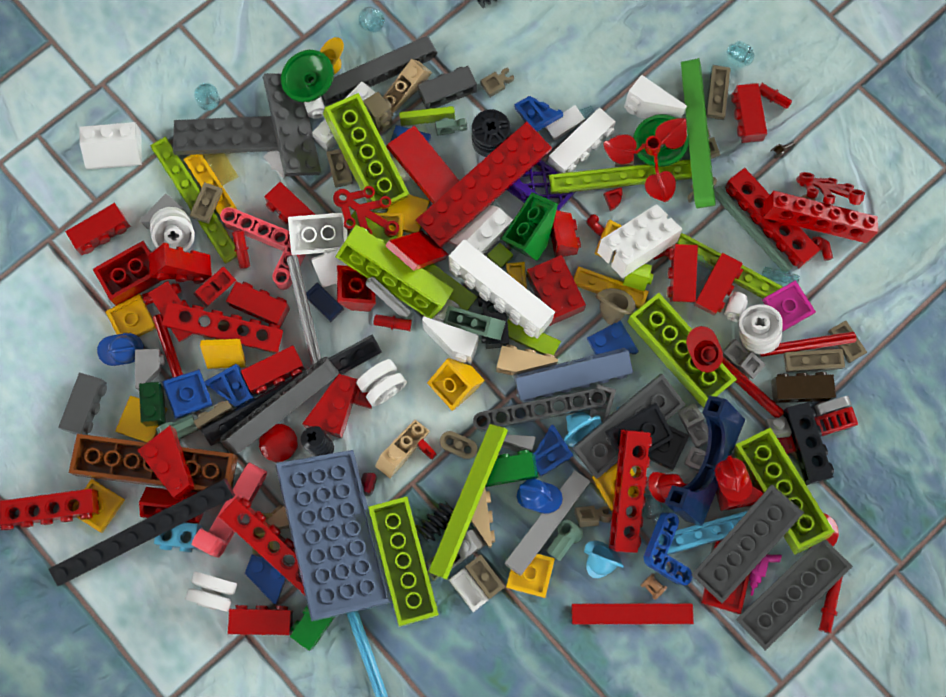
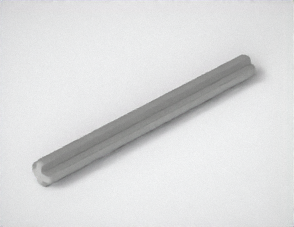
M292 255L287 258L311 364L313 365L321 359V354L298 256Z

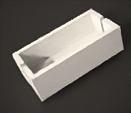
M656 204L602 238L597 253L608 264L612 262L611 267L624 278L676 244L682 228L672 218L667 219L668 214Z

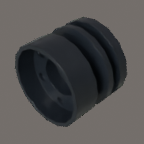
M494 109L484 110L472 122V146L481 156L487 157L510 137V122L507 116L500 111Z

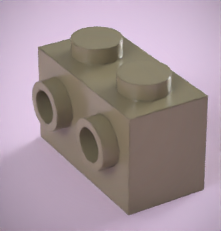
M379 91L363 100L378 132L388 130L393 124L392 105L387 98L384 99Z

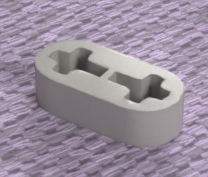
M844 396L814 406V410L817 416L847 408L852 403L849 396Z

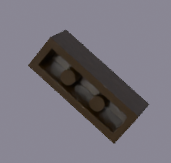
M817 372L815 375L797 373L796 376L782 373L777 374V377L771 380L772 397L775 403L831 401L836 398L834 374L827 375V372Z

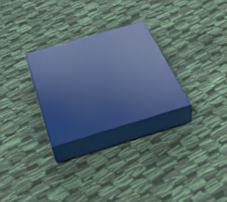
M200 369L162 381L175 419L213 406Z

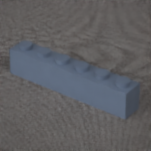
M621 348L514 374L513 377L518 398L524 400V402L535 400V397L553 396L554 392L558 391L562 393L570 392L572 388L578 386L586 388L590 387L591 383H607L610 381L609 379L615 377L623 379L628 377V374L633 373L629 351Z

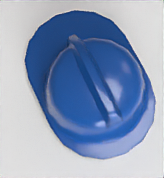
M132 333L111 335L99 342L97 354L99 359L109 366L130 364L135 362V350L144 349L142 340Z
M528 479L523 484H520L516 496L518 503L522 507L546 514L559 509L563 500L562 493L556 486L538 479Z

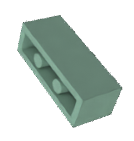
M449 305L444 319V323L498 340H501L506 322Z

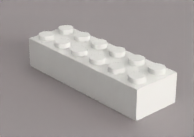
M465 239L449 255V271L455 277H461L467 287L476 289L482 299L491 301L498 312L506 313L513 324L522 326L528 336H534L538 339L550 325L555 311Z

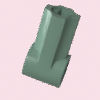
M191 414L178 421L162 424L156 428V431L159 434L171 425L176 429L177 437L180 441L181 438L199 429L195 425V419Z
M568 519L563 520L558 526L557 536L546 551L561 561L571 545L582 539V528H579L578 525Z

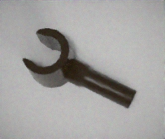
M795 143L778 144L770 151H775L777 155L774 158H778L785 153V150L795 146Z

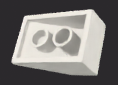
M643 75L639 77L629 90L624 108L630 114L645 119L660 114L670 115L677 119L682 118L687 107Z
M343 213L288 217L292 255L330 252L341 248L348 237L347 229L344 227Z
M423 316L424 331L453 360L471 366L478 347L479 335Z

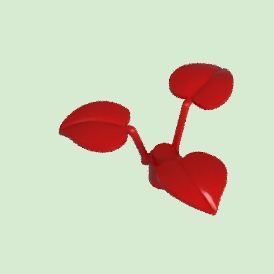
M678 118L660 124L655 131V136L648 137L646 144L643 143L637 150H635L637 147L635 139L625 134L605 141L603 143L604 149L611 160L623 165L631 163L634 159V154H638L643 149H645L647 154L654 156L656 175H650L646 179L645 190L652 198L668 202L674 195L676 181L673 174L669 171H663L659 174L658 153L663 144L669 149H677L685 143L687 121L685 118Z

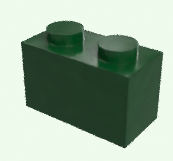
M160 382L139 384L141 423L146 427L165 424L163 385Z

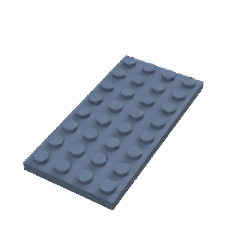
M349 450L276 463L275 467L311 621L390 604L392 598L354 451Z

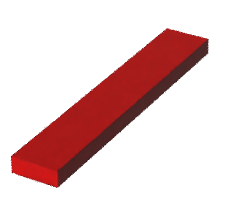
M693 603L571 604L572 624H694Z

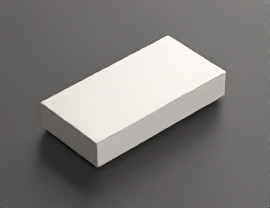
M576 105L563 112L562 118L545 128L555 141L584 123L585 118Z
M465 568L449 579V582L472 612L489 600Z

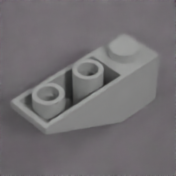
M476 528L466 532L452 568L487 545ZM435 556L425 562L427 572ZM428 572L433 581L439 578Z

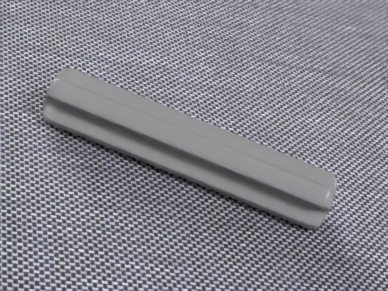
M372 276L367 279L366 286L402 319L409 317L411 311L375 277Z

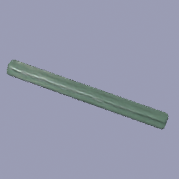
M720 186L714 189L715 198L784 273L789 272L793 265Z

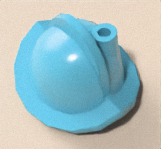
M584 412L568 415L566 417L568 434L564 438L565 443L572 448L602 423L599 416L591 418L590 415Z
M596 540L589 541L584 549V553L588 554L586 569L592 578L599 579L605 577L618 566L624 568L616 551L611 550L609 545Z

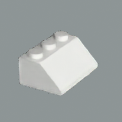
M135 122L79 127L80 147L87 170L142 165L141 131Z
M490 204L448 243L456 248L465 239L483 255H486L501 240L513 219L499 207Z

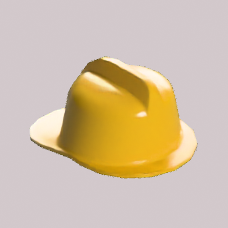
M339 37L329 39L320 50L331 61L334 75L342 66L340 56L344 49V43Z

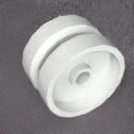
M166 207L158 210L150 220V233L156 248L163 243H168L169 248L176 249L178 246L183 247V251L191 247L195 232L189 216L183 210L177 207Z
M754 305L747 308L739 319V339L742 346L755 354H766L775 350L782 340V317L780 313L768 305Z
M391 359L376 364L356 382L362 392H368L366 398L371 406H377L389 400L407 384L401 373L395 374L397 367Z
M194 571L191 582L201 586L202 590L188 589L185 599L205 608L229 612L232 601L220 595L221 592L229 595L234 594L237 583Z

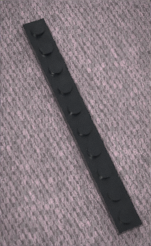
M370 335L328 359L339 371L338 374H343L382 353L374 336ZM300 374L201 427V431L210 446L218 443L227 431Z
M225 478L52 566L48 570L57 586H60L234 498L235 494Z

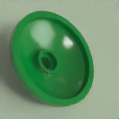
M301 51L292 56L285 64L281 74L282 88L295 101H314L323 96L330 88L334 77L333 65L329 58L320 51Z
M660 114L648 117L642 121L636 128L633 136L637 144L635 150L640 148L643 143L646 144L648 137L655 136V131L660 124L677 118ZM688 131L686 141L681 147L669 149L663 144L664 147L660 148L658 153V167L670 166L678 162L685 155L689 145ZM645 149L636 154L644 163L655 166L654 156L647 154Z

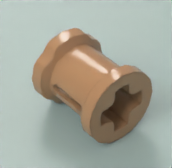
M654 573L648 576L640 585L653 595L654 600L667 589L666 585L663 586L655 578Z

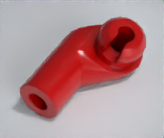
M591 214L587 218V225L601 237L604 227L597 223L599 217Z

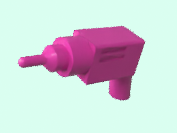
M767 554L751 571L749 577L752 588L751 596H753L758 584H761L762 577L766 576L768 562L780 563L782 555Z

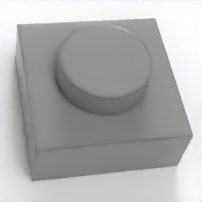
M786 417L766 419L767 429L771 428L777 438L791 436V429Z

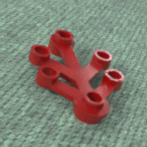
M801 172L796 179L800 186L806 187V196L809 198H817L819 190L815 187L819 188L824 195L823 202L826 204H834L836 196L832 193L848 198L849 203L853 205H860L864 201V191L854 189V185L849 183L837 184L838 180L835 178H814L815 175L812 173Z
M366 186L364 190L351 193L346 189H339L334 193L333 201L342 210L344 227L351 230L356 224L355 219L351 217L350 207L356 211L360 227L367 229L371 235L372 230L368 227L366 218L383 227L386 236L394 237L398 234L399 225L397 222L387 221L370 211L378 208H389L391 199L388 196H383L377 201L359 204L354 200L364 197L371 199L374 196L375 190L373 187ZM371 190L372 194L367 195L365 191ZM344 195L346 200H341L339 196ZM382 200H387L388 205H384ZM352 221L353 225L348 226L346 222ZM389 225H393L395 230H390Z

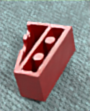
M163 243L149 254L150 277L157 278L158 280L175 279L176 282L193 281L195 284H202L212 277L211 257L209 254L191 250L190 253L185 252L183 247L179 246L176 249L169 248L168 243Z
M338 374L304 420L303 426L305 428L319 426L325 434L342 438L353 406L358 379Z
M171 425L137 450L173 498L180 500L195 488L177 437L176 429Z

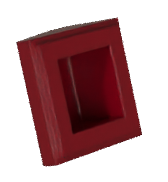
M363 473L361 482L365 494H373L377 481V476L374 473Z

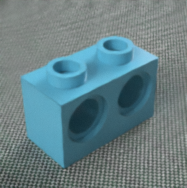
M184 522L169 530L172 532L170 540L165 541V533L155 537L154 544L159 545L161 550L172 551V547H178L181 552L192 553V549L198 550V548L192 546V541L202 526ZM186 533H191V541L185 543L184 535Z

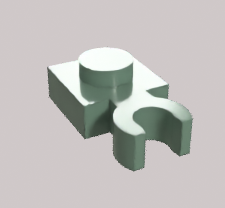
M443 118L435 122L437 136L453 134L457 130H467L466 118H461L457 121Z

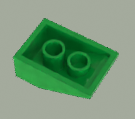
M532 192L501 240L515 251L537 261L548 245L558 204Z

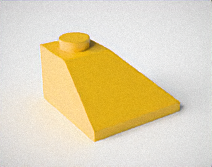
M448 358L427 384L453 411L470 397L485 380L472 366Z

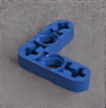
M664 512L660 515L644 553V562L648 567L679 585H688L692 581L691 570L667 555L679 525V518L675 513ZM661 534L664 536V543L662 545L659 544L658 540ZM667 562H670L671 569L669 572H667L665 569ZM677 572H682L683 577H682L681 575H679V574H676V573H677Z

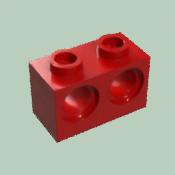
M223 266L193 294L207 308L235 283L236 279Z

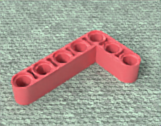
M228 207L223 209L220 218L226 228L232 231L244 230L245 236L283 251L272 277L279 289H288L292 285L289 266L286 265L287 258L292 256L289 231L234 208ZM234 216L233 220L226 221L228 217ZM246 223H251L250 227L243 228ZM262 230H268L267 234L260 235ZM281 236H284V237H285L284 241H282V242H278V241H277V239H278L279 237H281ZM306 254L297 255L300 266ZM281 276L287 277L285 281L278 282Z
M248 463L232 489L235 497L224 503L218 516L237 496L240 498L245 497L252 503L267 476V471L252 463ZM245 513L240 514V520H241V521H242V519H243ZM218 516L209 531L200 529L192 541V546L217 558L223 554L235 533Z

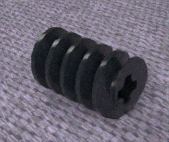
M319 426L309 427L303 431L300 439L301 444L313 457L334 452L333 442Z
M446 501V505L443 503L438 504L440 510L432 509L434 516L429 513L426 515L428 521L421 519L422 527L417 524L415 525L417 531L427 542L428 539L435 542L434 534L441 536L440 528L444 530L447 528L446 523H449L454 509Z

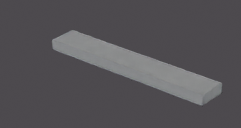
M574 470L560 489L563 500L559 509L552 513H542L507 559L505 565L521 576L591 481Z

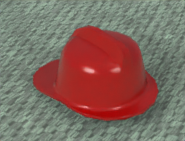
M699 326L692 329L687 335L686 344L693 363L702 372H713L719 368L723 360V352L717 336L708 327Z
M731 455L724 461L719 462L715 468V476L722 494L728 500L734 502L747 500L752 493L753 487L746 465L740 459L732 458Z
M653 472L648 478V487L652 496L661 503H665L672 485L677 487L687 485L678 474Z

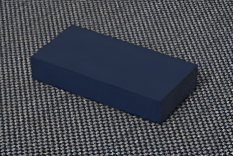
M318 282L306 292L308 301L330 322L344 310V307L337 303Z

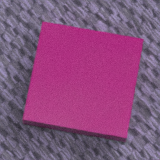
M796 280L762 299L765 305L773 307L780 313L782 317V332L816 313Z

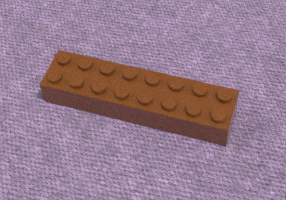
M84 434L76 435L69 468L70 474L79 477L165 488L137 451L146 442ZM182 447L183 455L195 486L192 491L199 492L225 478L231 488L233 487L238 459L236 455Z

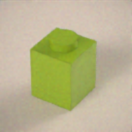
M644 264L625 276L623 285L645 291L647 284L651 285L654 274L651 273L652 265Z

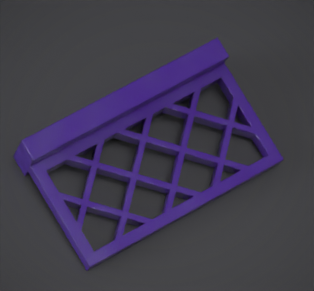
M542 160L536 164L541 167V171L532 172L531 168L529 172L522 176H530L531 183L524 184L519 179L507 189V191L525 203L532 192L538 194L535 192L536 187H544L545 194L538 195L549 200L550 198H559L558 211L576 193L549 194L548 187H550V182L546 181V175L560 173ZM533 176H542L543 183H534Z

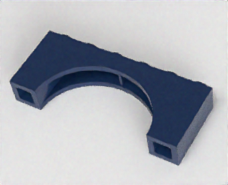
M714 396L708 397L702 412L708 425V445L701 468L694 479L686 486L677 487L672 485L664 503L686 522L700 526L704 524L719 487L715 476L716 465L732 454L746 420L727 399Z

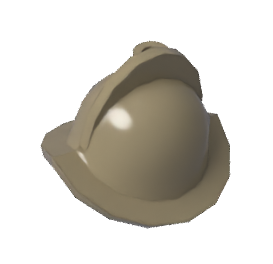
M605 289L595 296L600 301L599 308L603 319L610 325L620 321L625 314L632 315L636 308L632 296L620 289Z

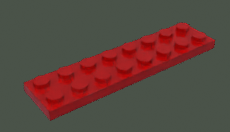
M525 122L416 219V222L442 248L552 150V147L528 122Z

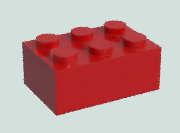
M144 241L137 243L93 268L107 296L115 306L163 281L150 277L149 254L152 252Z
M562 255L527 269L526 277L535 296L555 311L550 326L584 311L586 304Z

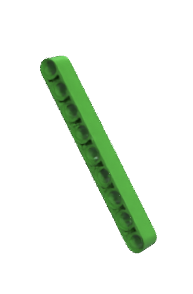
M696 58L681 61L684 101L687 106L685 111L689 135L694 201L696 209L715 206L716 202L700 59Z

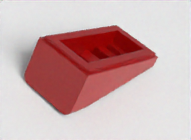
M852 406L815 417L822 436L858 425ZM836 416H839L842 426H839ZM828 418H831V421H832V424H833V427H834V428H832V429H831V426H830V423H829ZM821 420H823L826 431H823L822 425L820 423Z

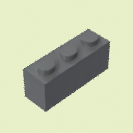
M469 66L458 67L454 71L440 74L432 80H424L418 85V92L425 108L432 109L477 92V83Z
M79 372L58 428L76 435H88L93 428L92 421L94 416L99 412L101 397L106 393L107 383L101 378Z

